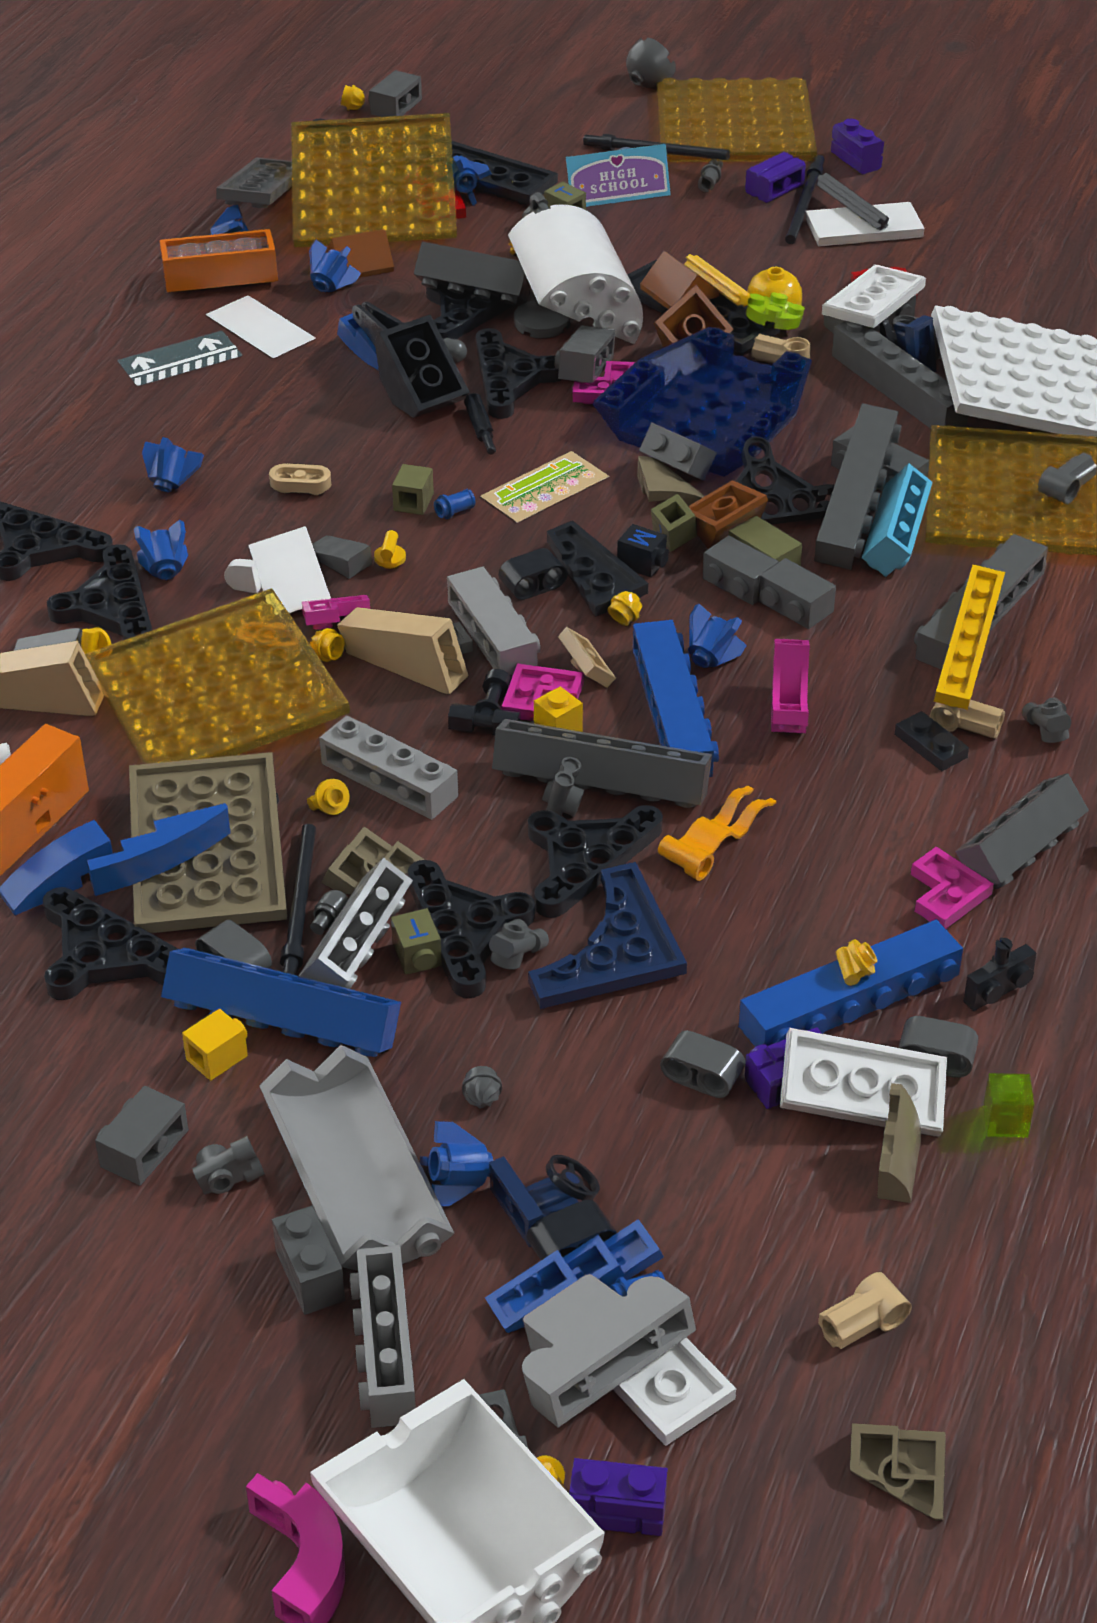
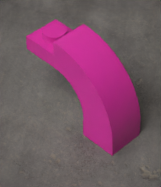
M774 639L771 732L806 733L809 717L807 703L809 640Z
M257 1473L246 1486L249 1512L286 1535L299 1548L294 1564L272 1589L275 1616L285 1623H328L338 1607L345 1584L343 1542L337 1517L320 1493L308 1483H305L294 1496L292 1491L282 1482L277 1480L271 1482Z

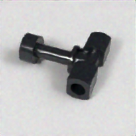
M501 669L488 671L482 685L486 693L485 699L479 700L475 706L452 703L448 713V729L473 732L475 726L492 729V735L495 736L496 728L504 719L521 721V712L501 710L498 704L499 699L506 696L512 679L511 676Z

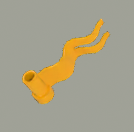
M750 786L737 788L727 797L723 807L714 819L709 820L704 816L698 818L679 840L670 835L665 836L658 846V854L684 868L687 875L701 881L711 871L714 863V856L712 854L717 850L721 842L728 836L737 839L743 837L759 811L766 806L775 805L777 801L772 798L752 801L742 812L738 820L729 827L728 825L740 800L745 795H749L754 791Z

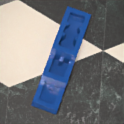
M226 803L153 821L155 832L120 840L121 852L87 860L94 895L97 896L127 887L168 871L204 852L231 834Z
M638 1219L604 1242L599 1235H596L565 1257H562L558 1250L485 1297L505 1331L510 1333L525 1327L523 1322L525 1315L581 1277L591 1274L609 1287L610 1284L615 1283L617 1278L624 1277L628 1280L661 1260L664 1256Z

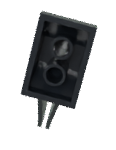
M368 301L363 302L361 305L353 306L352 313L356 323L363 329L376 348L379 377L393 405L411 417L416 418L462 401L470 393L431 314L404 323Z

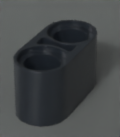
M546 548L537 549L507 560L502 564L498 573L499 579L520 600L529 599L559 588L566 581L568 575L567 568Z
M587 1199L539 1219L530 1227L526 1237L539 1259L543 1260L557 1250L562 1257H565L596 1235H599L604 1242L615 1235L617 1231L594 1200Z

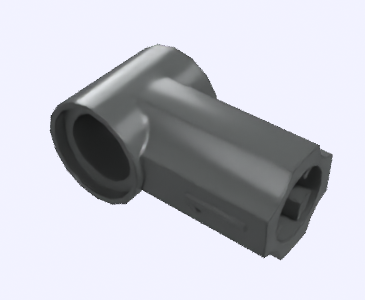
M1083 452L1079 456H1074L1058 469L1050 466L1040 477L1038 491L1068 505L1075 499L1080 487L1096 475L1097 465L1094 463L1092 456Z

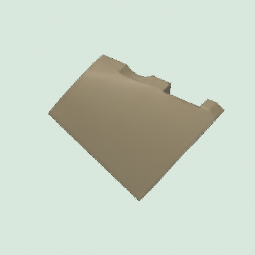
M638 456L637 477L642 493L647 494L649 502L667 500L678 494L687 506H690L705 497L661 461L652 457Z
M363 827L350 845L348 844L328 868L321 883L333 890H339L345 894L352 895L361 879L383 857L404 874L408 873L411 864L424 859L399 841L394 846H391L369 829Z
M891 1083L888 1119L885 1122L879 1167L878 1198L911 1203L921 1143L920 1120L907 1090L902 1084Z
M852 1423L851 1473L875 1485L891 1496L927 1515L929 1518L935 1521H943L946 1433L900 1430L898 1426Z

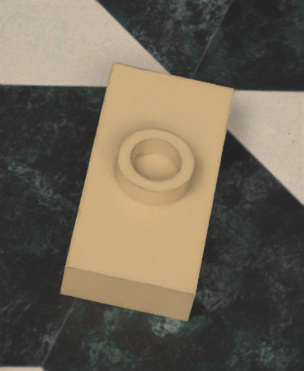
M568 627L560 633L558 638L573 657L570 660L573 666L587 677L608 688L616 677L590 641Z

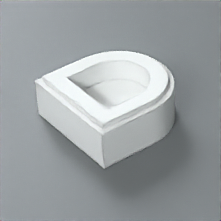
M235 559L230 562L224 572L227 584L234 590L258 593L261 583L256 560Z

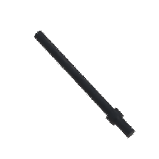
M585 134L583 138L584 145L599 146L603 150L613 151L615 148H637L666 144L667 154L729 160L730 150L616 138L615 135L603 134V136Z
M817 155L813 163L808 167L806 173L807 180L785 237V241L788 244L795 243L818 182L817 178L819 175H823L825 158L822 155Z
M304 824L302 826L287 941L281 949L280 964L283 966L282 972L296 976L298 969L303 964L304 949L301 943L316 827L313 824Z

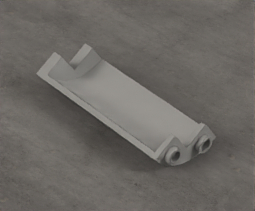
M340 1045L315 1071L286 1059L259 1085L341 1267L358 1270L357 1249L400 1245L402 1264L421 1256L427 1257L435 1254L440 1249L441 1244L454 1234L368 1057Z

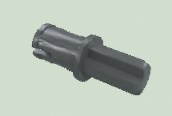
M711 159L708 165L702 168L701 177L698 180L700 190L703 192H709V189L713 190L715 184L721 179L722 161Z

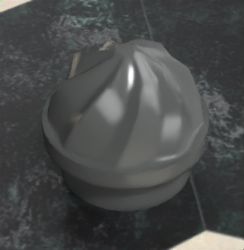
M478 1066L470 1069L462 1082L464 1097L470 1105L477 1106L479 1109L485 1106L491 1107L493 1101L498 1100L502 1092L501 1079L497 1076L495 1070L487 1066Z

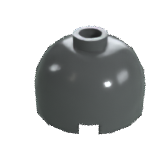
M640 38L632 46L626 58V67L631 81L635 85L645 88H657L666 84L676 72L674 60L670 63L667 58L670 54L668 50L652 38H647L645 41Z

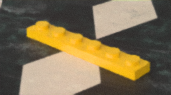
M972 565L933 702L968 710L1005 572Z

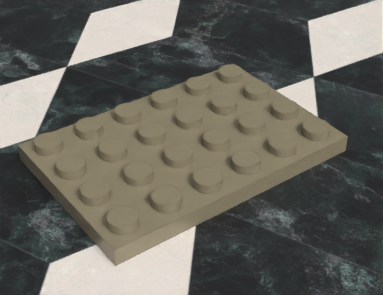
M272 752L129 765L131 838L155 832L153 821L224 803L228 807L231 834L197 856L168 871L133 884L135 927H140L149 933L216 927L225 920H231L236 924L287 920Z

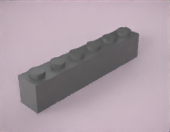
M849 321L834 326L832 357L944 438L966 429L968 415L955 412L951 392L946 380L871 327Z
M862 403L816 540L815 562L852 570L855 558L861 559L865 546V540L861 538L863 534L869 535L873 516H869L870 511L876 512L880 499V493L877 492V488H884L888 472L884 467L885 465L891 466L895 450L891 445L892 443L898 444L902 425L897 424L899 411Z
M1013 534L1004 544H999L989 560L985 559L982 562V567L1005 572L990 631L1044 574L1048 552L1047 546ZM969 577L966 579L964 586L958 592H953L948 602L941 609L938 608L934 612L932 619L925 626L922 625L917 630L914 638V644L917 645L915 659L942 670Z
M504 719L495 732L492 769L501 770L504 775L510 777L535 776L538 781L548 783L549 780L554 781L562 760L565 757H574L580 761L581 768L573 786L581 789H589L591 787L603 788L612 795L637 794L640 795L641 799L647 801L671 800L675 801V804L678 806L690 808L696 805L700 806L707 795L712 754Z

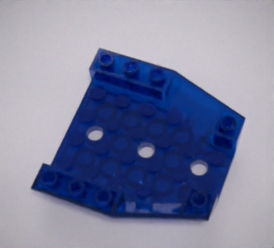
M707 327L640 358L593 401V405L619 441L640 448L651 423H654L717 452L709 472L725 477L743 466L741 452L749 438L758 436L765 438L770 443L797 415L812 365V359L802 357L798 353L786 351L772 366L760 364L743 356L733 355V334L724 332L719 328ZM757 446L748 449L749 454L753 458L762 451Z

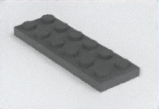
M256 157L216 188V199L225 200V204L240 205L241 202L252 203V207L267 208L268 205L272 204L307 173V163Z

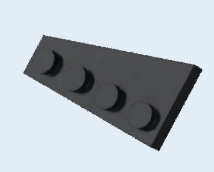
M573 520L547 531V543L558 560L567 568L569 577L595 617L608 612L611 599L621 592H632L639 598L648 594L649 583Z

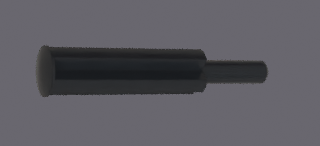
M476 393L469 394L465 397L464 404L479 441L484 442L487 453L493 455L496 452L492 440L493 428L480 395Z

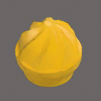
M345 85L340 105L347 107V110H358L365 103L363 91L356 87V85H352V87Z
M624 591L613 596L608 612L615 621L621 625L628 626L630 622H635L639 618L642 604L636 594Z
M325 628L322 631H316L315 635L311 637L310 648L319 660L328 662L337 660L342 655L345 642L343 636L338 634L336 630Z

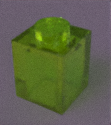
M989 1073L983 1104L987 1137L1029 1136L1034 1109L1030 1074Z

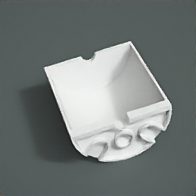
M572 205L550 206L551 209L536 214L532 212L522 218L512 228L508 236L538 304L577 321L591 317L594 319V327L615 330V337L635 344L643 323L642 305L600 221L590 212Z
M464 1379L400 1417L397 1426L388 1434L380 1436L378 1432H375L310 1472L311 1480L316 1490L427 1623H555L561 1615L560 1608L573 1595L585 1577L597 1569L602 1560L599 1552L605 1532Z

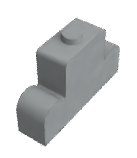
M588 1274L525 1315L523 1322L531 1353L524 1359L522 1371L531 1404L555 1426L560 1427L696 1331L689 1296L660 1277L649 1276L633 1282L627 1290V1296L622 1297L595 1276Z

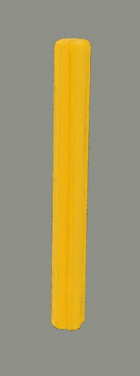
M689 254L686 257L687 261L684 265L715 287L719 293L737 306L742 305L745 307L748 305L747 300L751 296L745 289L698 255L693 256Z

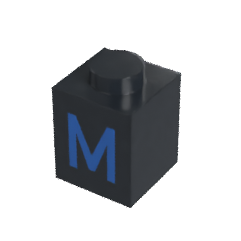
M632 524L617 540V557L634 572L651 578L668 561L669 550L666 549L667 535Z

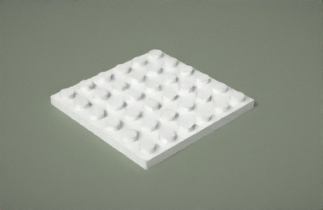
M934 306L931 317H933V325L956 413L1097 442L1096 338L1090 335L1079 336L1069 334L1062 329L1050 330L1034 323H1017L1005 317L1000 319L989 317L981 312L970 313L960 311L953 306Z

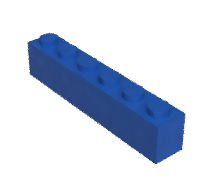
M673 620L633 624L632 650L660 745L712 754L709 777H713V762L719 761L718 745L716 741H711V723L709 718L704 719V701L702 696L697 697V679L695 675H690L691 663L689 654H683L684 640L682 633L676 632Z
M937 919L870 946L877 957V963L874 964L875 973L870 976L865 975L855 985L850 986L845 983L838 960L741 999L739 1028L755 1047L761 1044L769 1046L784 1040L789 1028L808 1031L818 1027L823 1034L827 1030L844 1023H851L858 1017L877 1009H884L891 1003L910 995H917L929 987L952 980L960 973L963 947Z
M189 948L169 952L161 995L163 998L174 1000V1006L178 1008L196 1010L198 1006L210 1009L209 1015L220 1008L231 1018L233 1016L245 1018V1024L256 1028H268L269 1025L282 1028L281 1033L290 1037L303 1038L307 1034L318 1037V1043L322 1045L339 1047L341 1044L354 1046L355 1052L371 1057H376L378 1053L393 1047L401 1006L400 1001Z

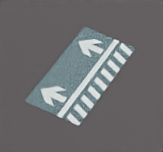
M218 331L117 361L134 383L140 386L243 356V354L223 331Z

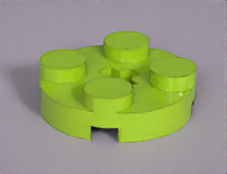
M773 292L770 297L750 294L751 297L748 299L746 316L750 320L764 326L766 321L774 322V328L791 330L799 327L805 310L803 306L788 302V297L781 293Z

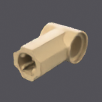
M759 334L755 338L752 347V357L757 361L781 366L788 375L802 376L810 370V342L801 337L783 340Z
M970 700L968 710L936 702L929 716L949 732L961 728L996 739L1004 721L1005 711Z
M876 1272L869 1275L858 1285L854 1295L820 1313L818 1323L822 1328L825 1339L833 1348L839 1347L842 1349L877 1328L883 1331L895 1329L908 1317L912 1305L882 1272Z

